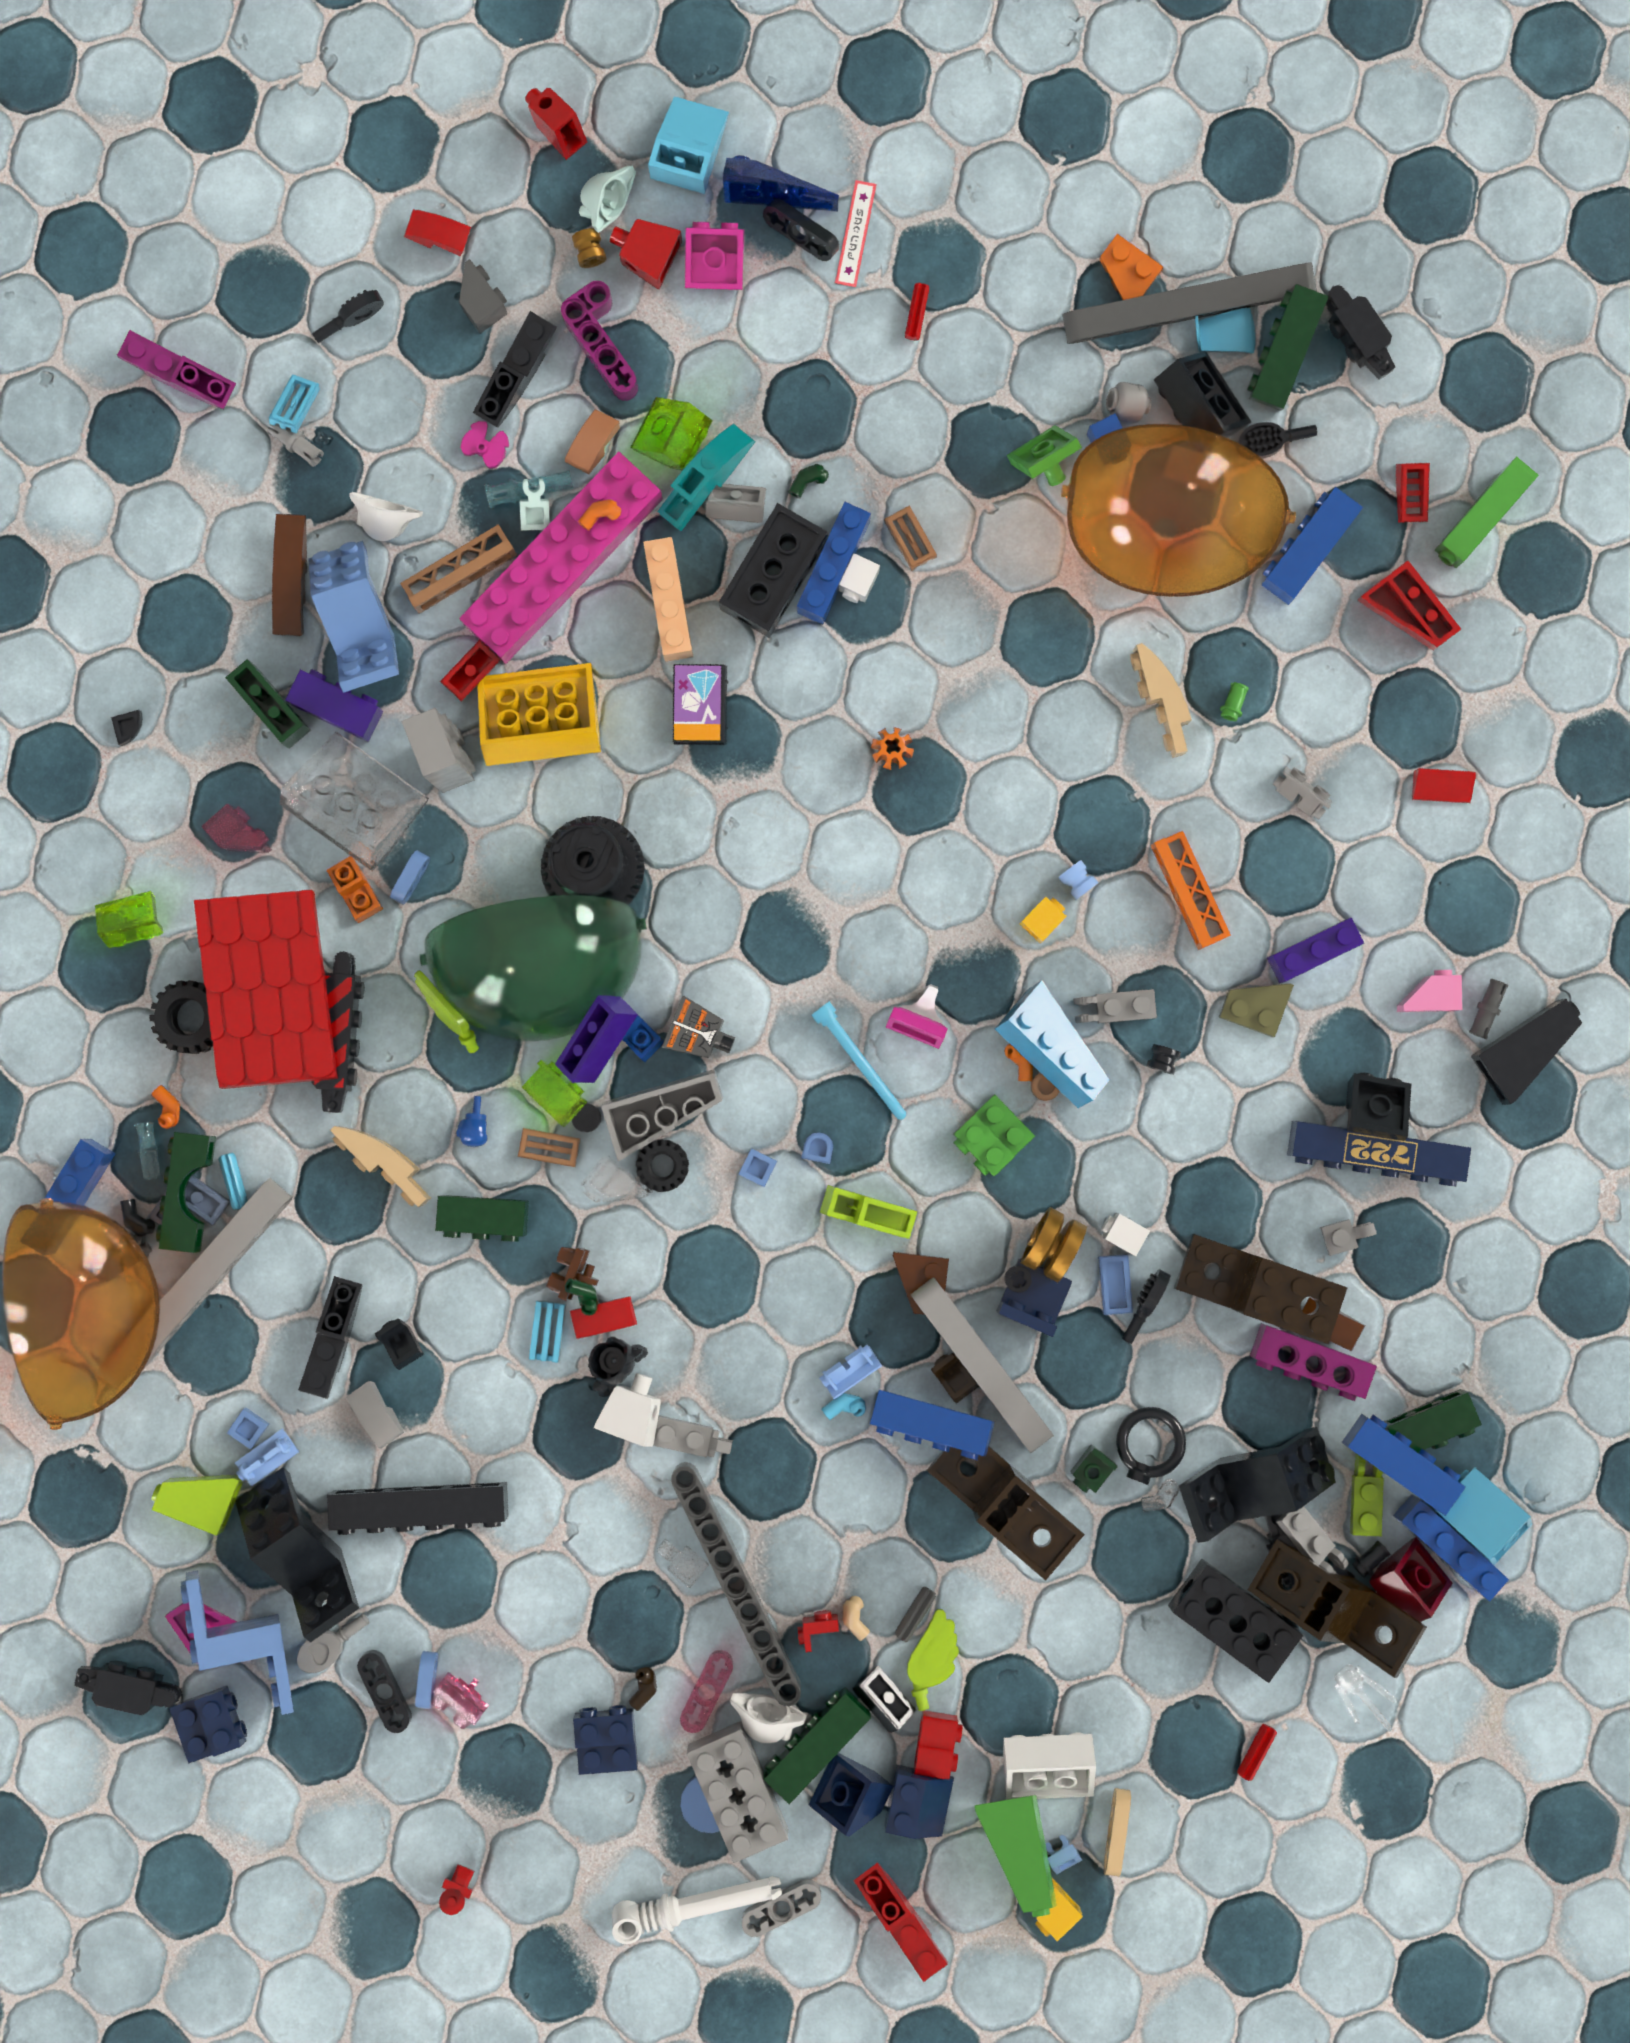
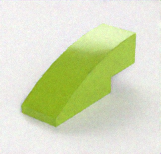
M827 1185L820 1213L906 1239H910L918 1212L831 1185Z

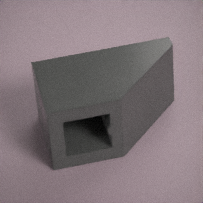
M469 259L465 262L459 303L463 312L481 334L508 314L504 306L507 300L498 287L492 289L487 281L490 280V277L480 264L476 267Z

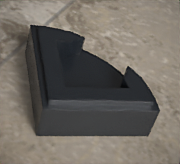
M135 710L111 717L118 745L124 746L138 735L142 726V711Z

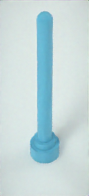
M830 1001L827 1002L811 1016L817 1024L821 1023L823 1027L827 1026L894 1116L898 1120H903L906 1117V1111L835 1019L838 1017L835 1014L836 1009Z

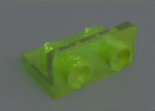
M151 891L95 905L97 934L108 948L121 947L127 943L148 940L163 934V927L157 920L155 896Z
M540 1059L537 1063L540 1068L526 1081L522 1088L561 1126L565 1127L588 1102L581 1096L585 1091L577 1083H572L571 1081L568 1083L562 1077V1071L553 1061L548 1064Z

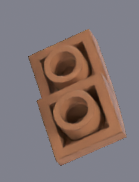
M595 409L574 439L565 457V462L590 474L604 457L605 446L620 429L619 421Z

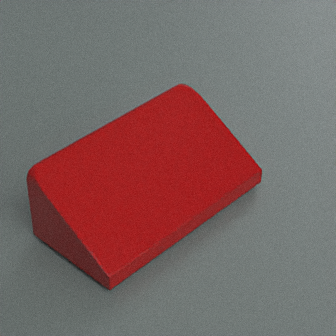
M479 639L440 682L462 702L501 659Z
M1418 768L1413 772L1412 800L1471 803L1476 772Z

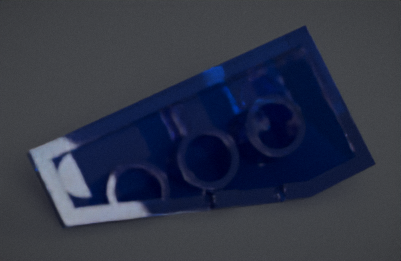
M738 155L734 158H726L723 172L725 203L768 206L772 200L781 199L794 208L838 212V194L757 160H750L747 156Z

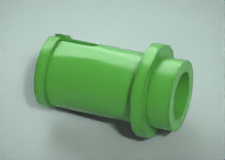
M1237 682L1231 683L1225 704L1220 707L1222 718L1229 721H1237L1238 717H1242L1241 708L1249 690L1246 685Z

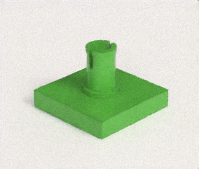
M1054 425L1009 453L1007 457L1012 466L1032 479L1044 472L1048 484L1056 486L1066 479L1059 462L1082 447L1075 436Z

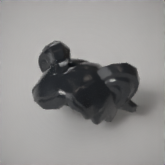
M613 1336L609 1337L606 1343L596 1345L588 1358V1367L591 1375L596 1379L592 1387L593 1391H597L600 1397L610 1396L616 1385L622 1383L632 1373L635 1362L638 1363L647 1356V1348L640 1344L630 1346L625 1341Z

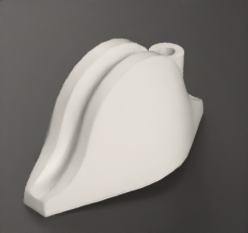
M356 492L350 493V499L358 509L356 524L362 526L371 538L378 541H388L400 536L410 521L421 517L423 514L422 511Z
M733 1693L730 1699L731 1705L741 1717L745 1732L752 1739L761 1743H774L780 1739L790 1740L793 1728L803 1725L807 1716L793 1706L788 1707L779 1704L776 1698L770 1695Z

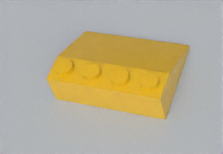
M591 663L487 675L477 685L480 746L486 766L601 752Z

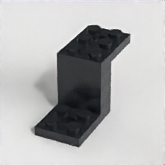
M1312 1427L1307 1428L1281 1447L1221 1457L1180 1484L1179 1489L1197 1542L1201 1543L1211 1540L1236 1521L1298 1511L1336 1483L1334 1468L1329 1463L1325 1451L1324 1439L1320 1436L1318 1428Z
M284 1467L269 1475L264 1481L235 1500L250 1559L292 1595L305 1639L311 1643L359 1609L342 1549L301 1512L290 1473Z

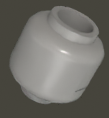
M1120 382L1109 390L1106 399L1107 410L1110 411L1111 415L1116 413L1120 421L1138 422L1144 414H1148L1151 407V398L1148 397L1146 388L1140 384Z

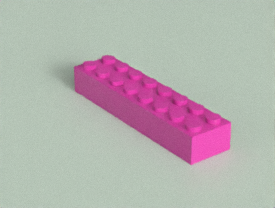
M618 451L459 618L460 621L495 653L504 664H507L663 500L661 490ZM607 499L617 502V506L621 508V515L616 520H611L607 516L600 517L589 531L577 522L592 503Z

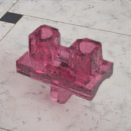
M449 1672L433 1691L435 1695L431 1701V1704L438 1710L444 1711L448 1705L457 1712L453 1717L454 1723L461 1729H465L470 1724L474 1726L489 1706L481 1699L482 1695L474 1689L479 1681L474 1678L467 1684L463 1679H457Z

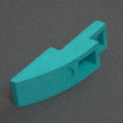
M734 423L709 442L683 469L670 485L674 490L657 512L675 528L682 531L715 486L722 487L756 441Z

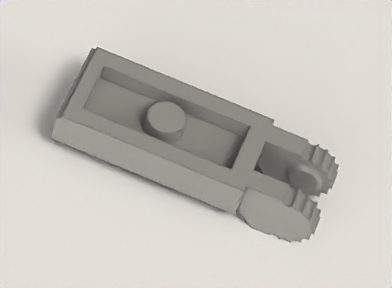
M1154 989L1096 994L1092 997L1073 998L1074 1005L1085 1006L1096 1003L1097 1010L1095 1015L1080 1014L1075 1016V1023L1098 1021V1023L1157 1018Z
M1304 1506L1298 1511L1283 1513L1277 1519L1276 1523L1300 1553L1329 1573L1337 1574L1332 1566L1324 1561L1326 1556L1335 1566L1342 1570L1348 1566L1347 1558L1344 1557L1341 1551L1334 1548L1335 1544Z

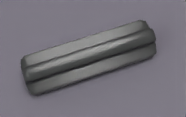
M922 1587L897 1627L895 1635L902 1641L908 1642L935 1600L936 1593L930 1588Z

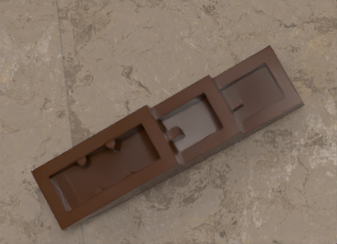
M276 514L272 573V634L302 636L304 634L303 605L306 603L305 574L307 573L306 515Z

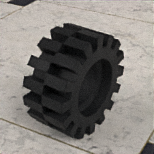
M655 1140L644 1146L639 1152L635 1165L637 1167L636 1173L641 1183L646 1185L648 1189L657 1192L671 1191L682 1184L688 1175L689 1160L687 1159L686 1152L679 1144L670 1140ZM659 1154L668 1155L673 1160V1171L667 1177H659L652 1171V1160Z

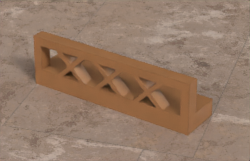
M498 524L400 584L409 597L408 599L420 614L514 558L517 554ZM498 534L502 542L485 551L487 540ZM473 552L479 554L478 557L465 565H460L462 556L465 553ZM444 566L454 568L453 572L436 580L440 568ZM419 581L430 583L428 587L416 594H413L410 586Z

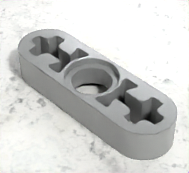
M805 1879L782 1890V1895L774 1900L759 1902L748 1907L742 1916L744 1932L751 1937H759L815 1909L821 1901L820 1886L814 1880ZM807 1888L809 1892L814 1891L813 1900L808 1901L807 1898H802L798 1900L799 1908H795L794 1900L790 1895L794 1894V1898L797 1900L803 1896V1889ZM777 1901H785L789 1904L790 1910L786 1915H777L774 1912L773 1906ZM764 1908H768L769 1917L772 1919L771 1922H769L767 1916L760 1920V1927L756 1928L754 1924L749 1925L750 1916L754 1915L756 1919L765 1916Z

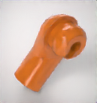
M611 499L597 501L589 506L577 522L589 531L600 517L607 516L611 520H616L621 515V508L617 506L616 501Z
M1008 1044L1004 1052L1008 1059H1011L1019 1066L1018 1081L1032 1082L1033 1065L1011 1044Z

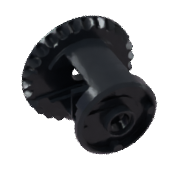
M586 816L566 822L549 838L541 858V876L547 894L563 911L582 919H603L619 913L634 900L644 878V857L635 837L622 824L601 816Z

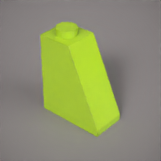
M237 1474L169 1478L156 1486L151 1500L155 1501L152 1510L217 1536L225 1530L235 1505V1500H237L244 1481L240 1480Z

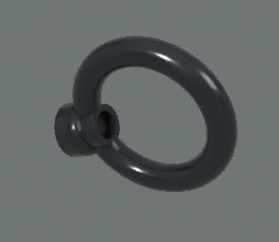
M1144 1407L1133 1411L1123 1420L1117 1432L1116 1446L1121 1461L1129 1469L1126 1477L1149 1485L1151 1478L1167 1475L1180 1464L1186 1450V1436L1182 1425L1175 1416L1161 1408ZM1142 1420H1160L1173 1433L1175 1441L1174 1450L1169 1459L1160 1465L1148 1466L1140 1463L1130 1453L1128 1447L1129 1433Z

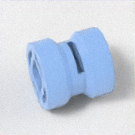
M1082 860L1058 877L1064 885L1073 887L1070 894L1075 900L1099 883L1094 876H1086V865Z

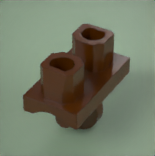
M560 1248L556 1261L569 1266L566 1276L552 1272L546 1287L559 1294L558 1298L565 1301L567 1299L572 1300L573 1294L565 1292V1284L569 1278L597 1286L599 1280L592 1277L595 1266L587 1264L584 1273H582L590 1250L585 1248Z

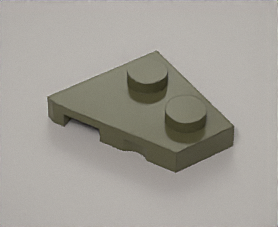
M1289 983L1228 990L1219 1018L1267 1036L1275 1037L1294 985Z

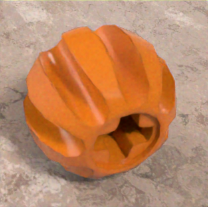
M893 727V734H888L886 728L878 732L882 740H872L871 748L879 750L872 757L876 763L880 760H885L886 763L883 766L885 769L891 770L893 762L897 763L900 769L907 765L902 757L912 758L914 749L906 747L907 744L913 741L909 734L905 737H900L899 734L902 730L900 728ZM894 743H896L898 745V753L896 751L891 752V754H889L887 752L888 746L886 744L892 746Z

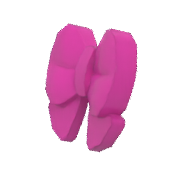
M478 421L471 424V430L464 435L461 441L460 448L465 456L478 454L480 457H483L485 465L489 469L497 468L505 458V448H509L508 436L504 431H499L489 442L485 440L488 430L487 422Z

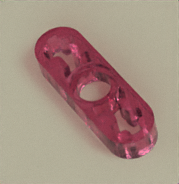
M717 1650L709 1656L681 1712L680 1723L685 1731L697 1733L705 1727L733 1670V1659L728 1652ZM720 1658H723L725 1666L728 1668H722L716 1680L712 1678L715 1670V1664L712 1662H718ZM703 1684H710L715 1689V1695L710 1699H704L699 1695V1687ZM698 1703L702 1706L698 1716L701 1722L695 1721L692 1725L688 1723L689 1717L686 1714L692 1715Z

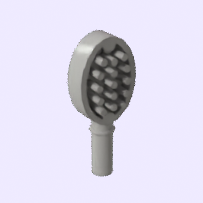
M360 1615L344 1628H340L338 1632L328 1630L311 1643L307 1640L298 1651L297 1664L299 1668L306 1673H317L330 1667L340 1656L343 1650V1642L349 1640L351 1636L369 1624L366 1615Z

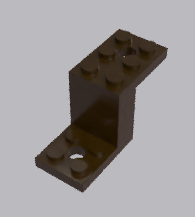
M1192 1234L1174 1289L1231 1308L1246 1316L1329 1344L1348 1288L1196 1234ZM1209 1263H1216L1219 1267V1275L1214 1279H1208L1204 1274V1268ZM1306 1297H1312L1316 1302V1308L1310 1314H1305L1301 1310V1302Z
M988 1446L986 1456L979 1455L978 1460L971 1459L977 1465L976 1471L971 1475H965L960 1471L961 1463L966 1459H970L960 1456L962 1450L950 1447L949 1452L942 1451L927 1471L972 1509L976 1521L1046 1581L1085 1534L1042 1498L1035 1490L1033 1484L990 1446ZM1039 1529H1045L1050 1533V1539L1044 1545H1038L1033 1541V1535Z
M1279 1539L1275 1541L1247 1589L1318 1640L1344 1643L1394 1678H1398L1427 1628L1420 1621L1356 1578L1329 1573ZM1287 1573H1291L1295 1579V1584L1290 1590H1286L1282 1585V1578ZM1384 1626H1387L1392 1631V1639L1387 1644L1382 1643L1379 1639V1631Z

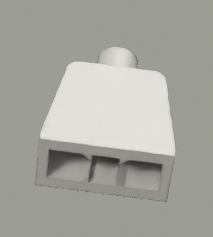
M636 1373L631 1388L616 1386L598 1417L594 1428L643 1447H653L661 1404L659 1398L647 1394L653 1378Z

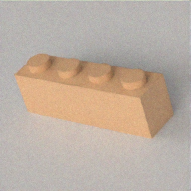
M668 537L645 541L643 543L664 660L668 662L693 657L673 539Z

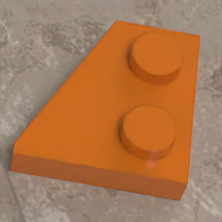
M1116 234L1099 259L1105 272L1109 274L1114 289L1118 291L1122 300L1144 296L1163 269L1161 264L1119 234Z

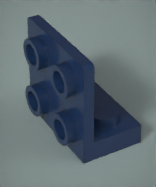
M1020 1258L1015 1266H1022L1030 1272L1031 1285L1026 1291L1019 1293L1006 1287L996 1311L1002 1316L1053 1337L1057 1329L1055 1322L1072 1281L1063 1277L1057 1283L1044 1276L1042 1267L1033 1270L1021 1264ZM1017 1271L1018 1274L1012 1273L1010 1277L1014 1281L1012 1286L1019 1287L1018 1284L1024 1285L1026 1281L1022 1277L1024 1272Z

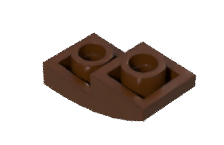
M1312 1297L1308 1298L1302 1310L1305 1314L1312 1313L1316 1308V1302ZM1340 1311L1330 1341L1352 1351L1366 1325Z

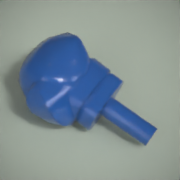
M474 1096L473 1113L466 1114L465 1119L460 1121L456 1131L457 1137L461 1139V1142L469 1147L482 1146L488 1139L486 1134V1115L480 1114L481 1096Z

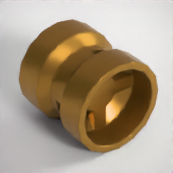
M594 228L583 229L573 234L572 241L574 248L578 249L579 252L577 259L580 267L592 268L606 261L605 251L599 244L601 242L600 233L596 232Z

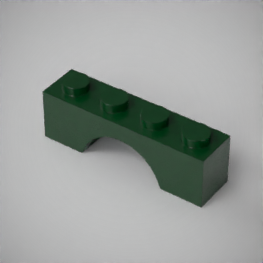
M174 1132V1137L169 1139L168 1154L171 1155L170 1166H167L164 1172V1183L167 1184L166 1196L163 1195L160 1202V1212L163 1213L162 1225L159 1224L156 1231V1241L159 1242L158 1249L189 1253L201 1252L205 1223L197 1219L188 1209L185 1191L190 1178L197 1171L213 1164L216 1136Z

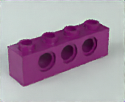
M1263 1323L1260 1325L1250 1353L1251 1357L1257 1359V1366L1271 1371L1274 1366L1284 1369L1283 1375L1300 1381L1301 1376L1312 1380V1386L1328 1391L1329 1386L1340 1390L1339 1396L1355 1401L1357 1396L1366 1399L1377 1368L1372 1363ZM1283 1346H1289L1291 1350V1355L1286 1361H1280L1278 1358V1352ZM1311 1356H1316L1318 1359L1317 1368L1313 1371H1308L1306 1369L1307 1359ZM1343 1366L1346 1371L1345 1377L1341 1381H1335L1333 1377L1334 1370L1337 1367Z

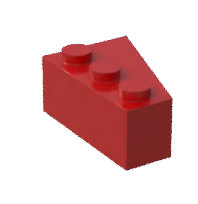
M1406 561L1357 600L1433 651L1461 630L1460 626L1409 561Z

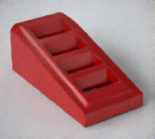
M1430 463L1396 464L1398 523L1428 522ZM1418 472V478H1407V473ZM1407 484H1418L1419 490H1407ZM1407 496H1419V502H1406ZM1420 507V513L1406 514V508Z

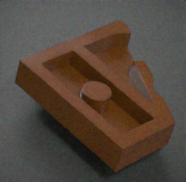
M893 1252V1258L913 1313L925 1315L910 1294L933 1277L945 1291L949 1258Z

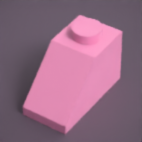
M1434 970V975L1425 977L1397 1005V1012L1462 1010V975H1452V970Z

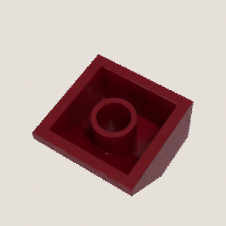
M1417 1537L1411 1539L1382 1562L1369 1580V1583L1379 1595L1420 1622L1433 1616L1453 1584Z

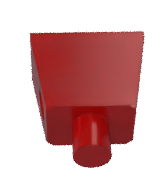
M533 88L527 93L525 101L529 104L528 108L535 125L565 160L587 143L576 112L551 88H546L542 93L537 88Z
M636 219L630 232L615 226L609 242L622 248L619 256L624 267L660 290L683 241L681 231L678 229Z

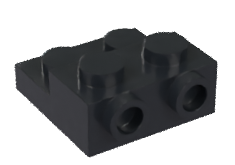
M1354 1073L1347 1086V1131L1405 1141L1408 1138L1412 1084L1402 1082L1398 1078L1383 1079L1374 1077L1370 1073Z

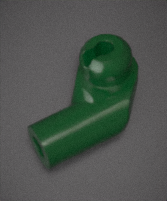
M814 464L801 469L797 473L788 493L800 499L809 483L816 481L818 484H824L829 477L828 471L820 464Z

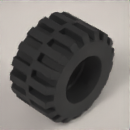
M181 980L176 981L175 985L169 984L164 987L166 991L159 992L156 995L159 999L158 1002H152L151 1009H155L154 1015H149L150 1021H153L155 1026L151 1027L152 1032L159 1035L157 1040L162 1044H166V1048L179 1053L199 1054V1052L210 1051L213 1041L211 1040L204 983ZM190 1000H195L203 1009L204 1021L198 1031L188 1035L180 1029L177 1015L183 1004Z

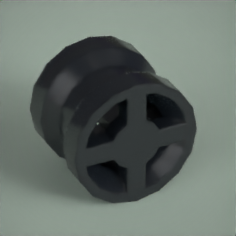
M1153 1044L1151 1049L1153 1052L1152 1059L1147 1061L1146 1066L1174 1075L1176 1070L1174 1063L1175 1060L1179 1059L1181 1052Z

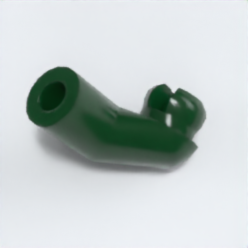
M569 1278L565 1284V1292L578 1296L583 1314L588 1316L595 1314L598 1306L595 1287L591 1284Z

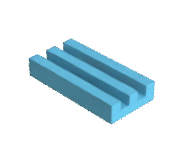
M292 374L269 416V424L275 426L277 423L280 424V428L286 430L288 427L291 428V432L297 433L320 390L319 384ZM297 384H300L301 386L298 389L296 395L293 397L285 416L281 417V414L286 404L288 403L294 389L296 388ZM309 388V390H308V392H307V394H306V396H305L303 402L301 403V405H300V407H299V409H298V411H297L295 417L293 418V420H291L292 417H293V415H294V413H295V411L297 410V408H298V406H299V404H300V402H301L303 396L305 395L307 389Z
M536 1301L529 1354L530 1360L559 1362L566 1304ZM543 1307L547 1308L542 1352L540 1354L537 1353ZM553 1309H558L553 1355H549L548 1347Z

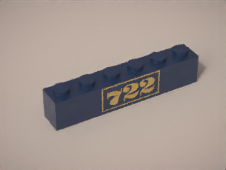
M1292 1121L1287 1151V1156L1295 1157V1163L1312 1165L1313 1160L1324 1161L1323 1167L1341 1169L1342 1164L1353 1165L1352 1171L1370 1174V1169L1373 1168L1382 1170L1381 1176L1399 1178V1173L1410 1174V1180L1428 1183V1177L1438 1178L1440 1185L1453 1187L1457 1186V1181L1467 1182L1471 1147L1412 1138L1401 1141L1347 1131L1346 1128Z

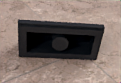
M876 1666L852 1688L855 1694L890 1733L898 1731L916 1711L915 1707L879 1666Z

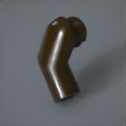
M641 1667L635 1674L639 1690L628 1702L636 1711H639L657 1692L656 1675L650 1667Z

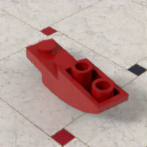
M878 1862L853 1880L887 1932L890 1931L923 1982L948 1965V1961L932 1939L929 1929Z

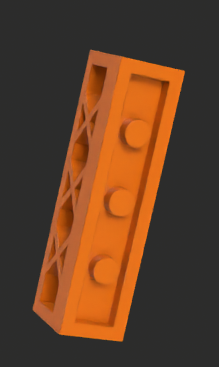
M1181 831L1150 845L1197 949L1200 950L1231 936L1184 832ZM1178 839L1184 849L1180 860L1174 858L1168 845ZM1186 856H1187V858H1188L1190 864L1184 862ZM1182 866L1194 871L1196 877L1192 886L1185 883L1180 872ZM1198 882L1202 890L1196 888ZM1194 892L1204 895L1208 903L1204 913L1198 911L1192 898ZM1210 908L1214 916L1208 914ZM1206 918L1217 922L1222 933L1211 938L1204 924Z

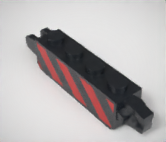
M340 951L335 955L333 973H325L338 1079L311 1081L316 1089H321L323 1111L342 1113L347 1091H352V1086H356L358 1073L357 1069L354 1068V1057L359 1055L360 1041L356 1040L357 1028H360L362 1024V1011H358L359 999H363L365 985L364 982H361V976L355 975L356 958H354L352 953Z

